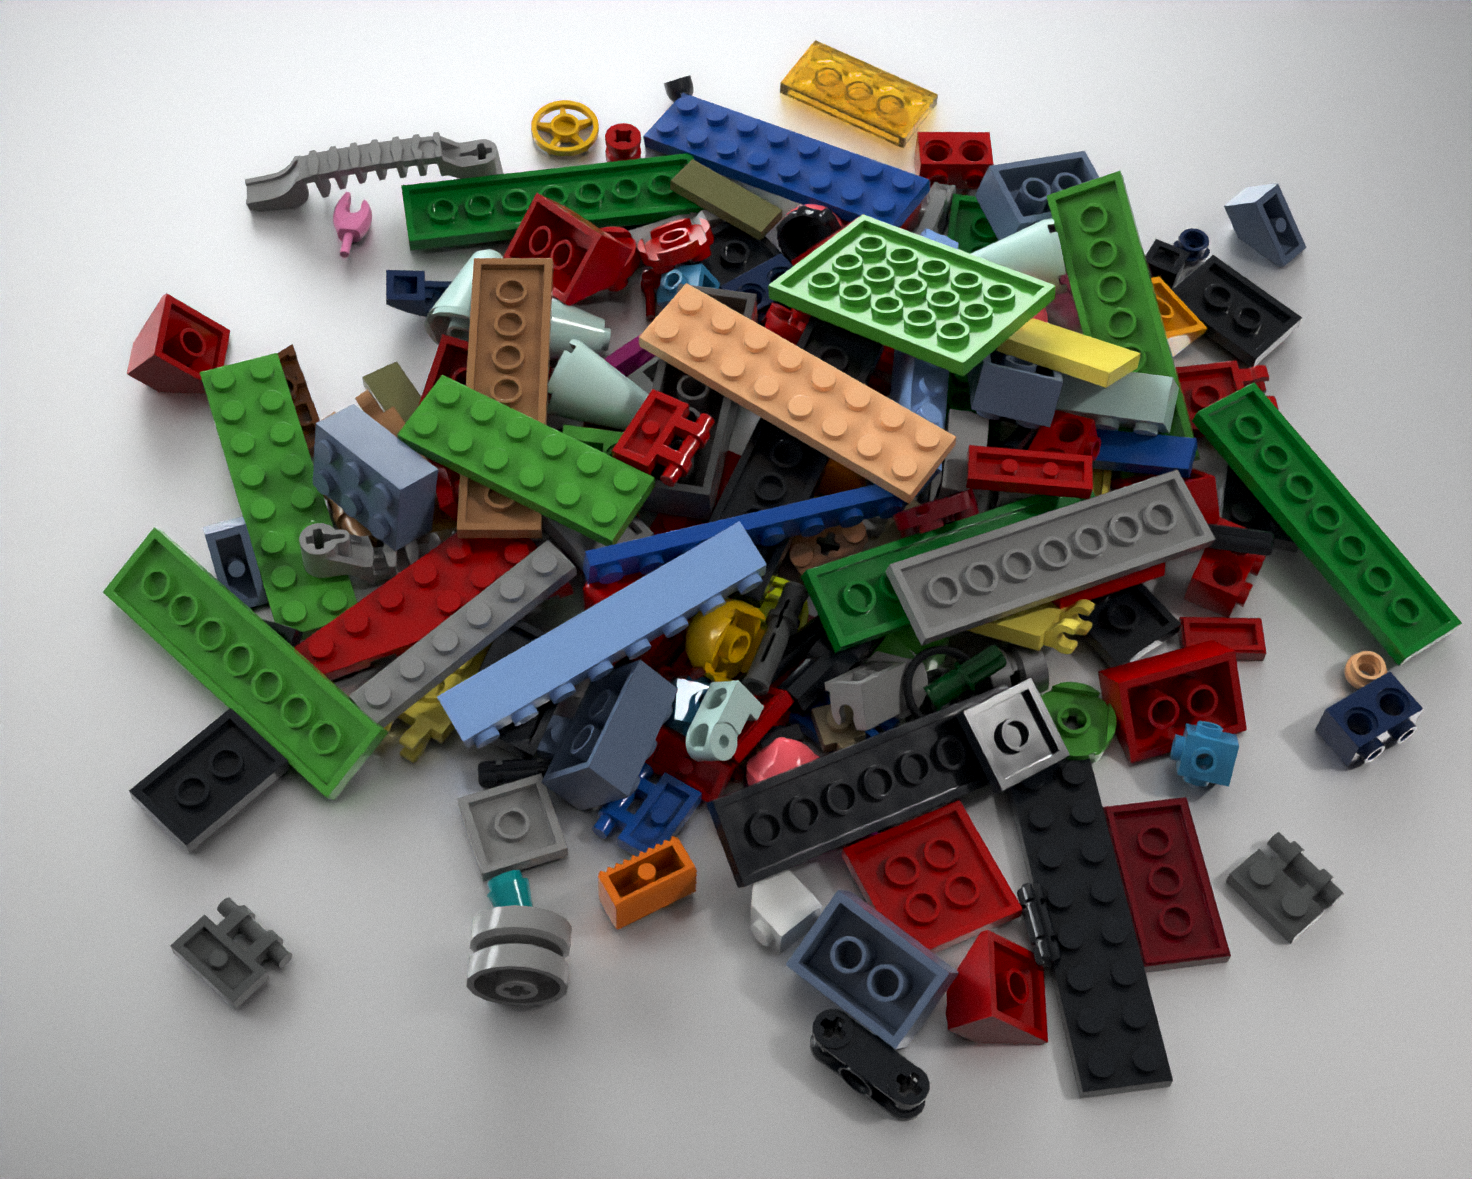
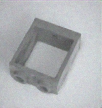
M950 409L945 421V431L956 436V443L942 462V471L930 483L928 502L950 497L951 494L970 489L966 488L969 445L987 447L989 419L971 411ZM973 489L977 506L982 497L983 490Z

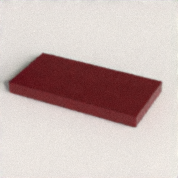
M1187 797L1103 807L1145 973L1228 962L1231 954Z

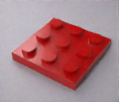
M960 800L843 848L842 858L867 904L934 954L973 938L982 931L991 930L1021 917L1023 908Z

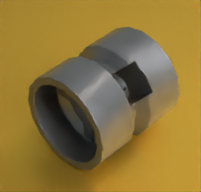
M1010 644L1006 652L1000 649L1007 665L984 680L985 691L1003 684H1008V687L1011 688L1032 678L1038 692L1042 693L1048 690L1049 672L1041 649L1037 651L1020 645Z

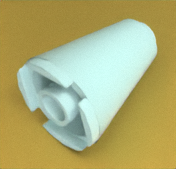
M1052 218L1037 222L971 253L977 257L1055 285V294L1067 293V284L1059 286V279H1061L1062 275H1066L1058 233H1049L1048 228L1055 224Z
M487 249L475 252L429 311L424 323L425 329L436 344L439 345L442 334L469 342L474 258H503L497 251Z
M552 297L550 360H559L564 350L572 353L574 351L570 345L572 339L584 343L598 355H600L601 350H608L611 328H605L604 319L574 306L566 305Z
M572 339L570 345L574 351L570 353L564 350L548 383V393L552 394V397L548 404L547 414L625 431L649 394L584 343Z

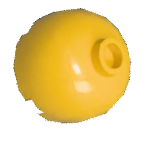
M724 599L726 604L704 616L700 611L688 621L689 625L686 627L685 651L692 667L712 682L734 681L732 678L737 676L739 672H747L765 633V630L760 628V619H766L758 608L740 600Z

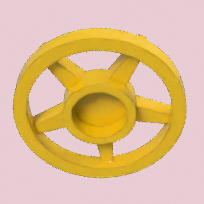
M560 100L544 105L535 113L531 122V132L535 143L547 152L548 155L574 156L587 152L596 142L599 134V123L595 113L586 105L576 101ZM565 109L578 111L584 114L587 119L578 121L575 116L566 114ZM560 110V114L555 116L551 123L540 122L546 114ZM593 125L591 135L586 141H583L579 137V131ZM537 130L550 133L553 137L551 143L545 142ZM568 142L576 145L573 147H559L562 143Z

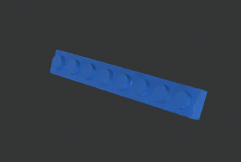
M874 484L585 551L583 571L587 584L595 582L611 584L619 581L625 575L638 572L647 575L739 521L754 545L773 546L782 542L785 538L800 534L803 537H811L830 527L840 525L842 528L856 526L864 519L877 516L882 519L892 518L894 514L905 510L907 502Z

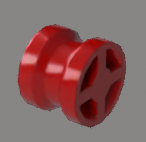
M618 123L606 131L605 143L607 147L605 157L607 162L641 158V133L637 127L628 123Z

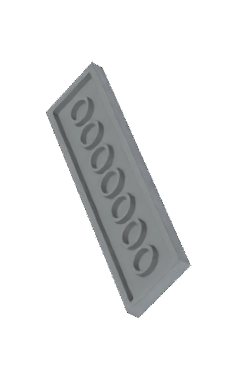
M1175 470L889 564L886 574L921 646L1210 547L1215 541V537L1179 471Z

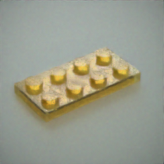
M817 40L811 44L780 82V93L901 148H904L937 105L938 94Z

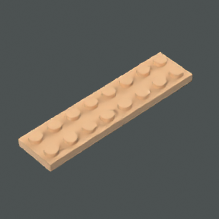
M687 283L639 336V346L909 504L955 446L956 436Z

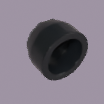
M691 75L663 83L666 94L673 102L681 98L682 93L693 95L694 87Z

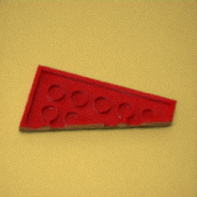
M456 532L294 648L329 680H334L370 667L372 661L392 654H396L398 657L538 547L530 538H458ZM567 582L547 599L557 595L561 599L574 594L572 586Z

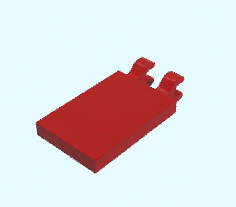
M1237 360L1176 367L1195 438L1205 437L1192 422L1198 411L1253 382L1263 393H1266L1264 381H1269V374L1265 365L1239 369ZM1267 396L1273 405L1279 409L1275 396Z

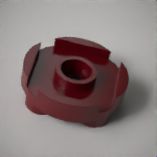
M968 489L951 494L950 497L932 500L894 514L893 518L901 538L943 527L945 523L954 520L958 521L977 515L979 510L973 489Z

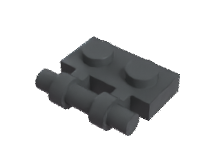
M1277 832L1267 842V845L1278 854L1273 861L1258 849L1229 874L1226 882L1291 944L1322 916L1324 910L1314 901L1318 895H1321L1333 906L1342 898L1344 893L1332 882L1334 877L1324 868L1319 870L1303 855L1305 850L1296 841L1290 843L1280 832ZM1288 868L1294 869L1307 882L1302 889L1284 873Z
M228 897L217 907V911L225 917L224 920L216 925L204 914L170 947L182 962L236 1010L269 979L267 970L260 963L271 959L282 968L288 964L293 954L282 945L283 939L273 930L266 931L255 921V914L245 905L238 906ZM243 934L253 944L247 950H243L232 938L235 935Z

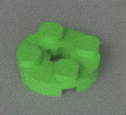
M1059 683L1052 686L1051 691L1040 696L1070 756L1064 759L1086 760L1090 758L1091 763H1095L1102 758L1103 753L1112 742L1116 730V714L1110 703L1107 706L1105 701L1099 698L1100 692L1083 683ZM1069 716H1074L1077 723L1084 725V727L1072 730L1067 728L1062 722H1067Z

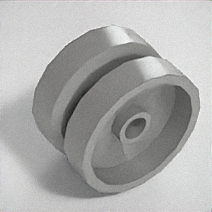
M513 905L494 907L480 912L472 920L470 949L474 954L469 957L466 987L472 994L486 1001L503 1005L533 1006L559 1000L566 995L568 989L569 964L565 958L569 956L572 926L566 918L557 913L537 907Z

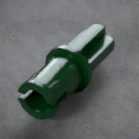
M991 645L961 665L958 662L954 663L955 669L923 688L935 708L940 710L942 709L941 707L966 691L970 690L972 693L976 691L974 686L1003 669L1007 662L1000 649L996 645Z

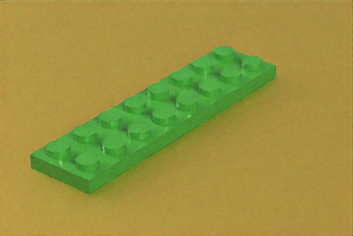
M1121 171L1047 195L1083 335L1141 353L1138 368L1132 372L1173 377L1179 390L1170 434L1158 432L1157 435L1195 438ZM1118 428V431L1133 432L1134 430L1133 428ZM1198 447L1194 461L1201 460ZM1119 471L1121 479L1151 475Z
M273 353L202 371L200 375L241 513L248 529L274 622L304 632L302 641L355 605L357 600L348 574L318 578L307 573L304 568L299 542L301 532L309 525L316 523L328 524L331 527L333 525L323 495L313 486V462L278 353Z
M154 527L103 591L109 599L229 709H233L283 755L289 764L326 798L335 800L388 734L386 729L363 712L349 696L164 531Z

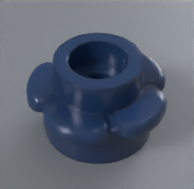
M1195 228L1184 230L1173 245L1190 252L1187 260L1189 263L1205 260L1210 253L1208 249V236L1203 231Z

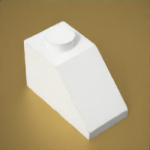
M786 869L752 884L751 932L763 946L770 945L780 955L809 932L821 914L822 904L789 869Z

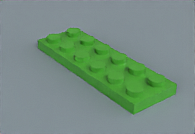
M444 375L439 378L397 434L398 439L415 452L605 546L617 544L655 487V477Z

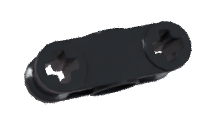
M828 1009L816 1016L812 1026L810 1050L817 1061L840 1076L853 1090L868 1097L898 1120H913L922 1113L930 1090V1081L927 1074L921 1068L911 1063L879 1036L869 1032L841 1010ZM833 1034H836V1035L839 1036V1038H838V1037H835V1036L832 1037V1038L830 1039V1041H828V1040H826V1039L824 1038V1036L830 1038ZM907 1089H910L914 1092V1094H907L906 1097H903L899 1094V1092L904 1093L905 1091H907Z

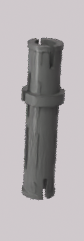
M785 583L776 607L771 609L766 617L767 628L749 670L742 681L743 685L753 695L765 696L768 694L769 686L782 659L790 636L795 635L800 626L799 615L809 596L806 587L800 583Z

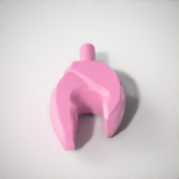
M345 192L336 204L333 213V224L338 238L342 241L340 256L343 258L349 257L352 242H359L368 233L372 222V211L365 199L362 201L358 212L350 213V192Z

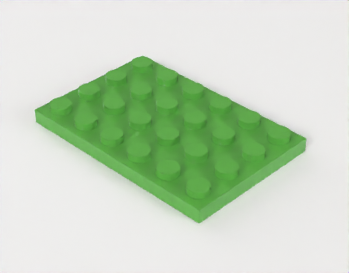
M864 214L768 285L769 298L961 376L966 375L1055 299V285Z

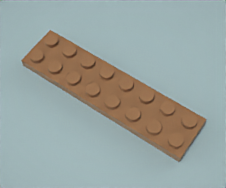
M474 258L466 386L547 425L554 272L553 258ZM460 474L457 514L458 538H542V514Z

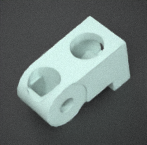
M739 680L711 682L687 731L686 749L688 754L695 761H727L731 759L737 749V737L740 735L746 721H757L764 706Z

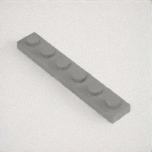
M547 540L349 695L350 699L372 720L384 728L576 576V567Z

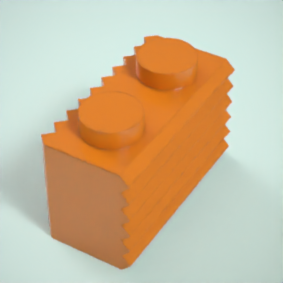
M672 836L670 841L664 840L662 845L656 844L654 849L648 847L646 853L640 851L638 857L632 855L631 860L624 859L622 864L616 863L614 868L608 867L606 872L600 871L598 875L599 900L614 927L618 930L696 892L697 870L679 838Z

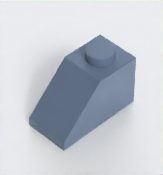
M1278 183L1246 187L1224 205L1238 238L1278 267H1284L1306 248Z
M243 516L204 526L203 531L217 580L249 608L268 603Z

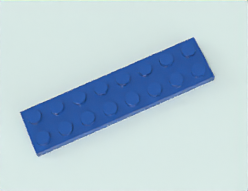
M682 93L681 98H678L643 136L645 147L666 155L688 153L694 157L695 161L720 175L802 205L816 204L827 207L840 219L848 222L865 214L900 228L930 191L929 179L686 93Z

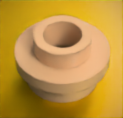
M1362 651L1348 659L1344 673L1347 681L1359 690L1386 674L1387 668L1385 661L1380 655L1372 651ZM1361 671H1366L1370 676L1363 674Z

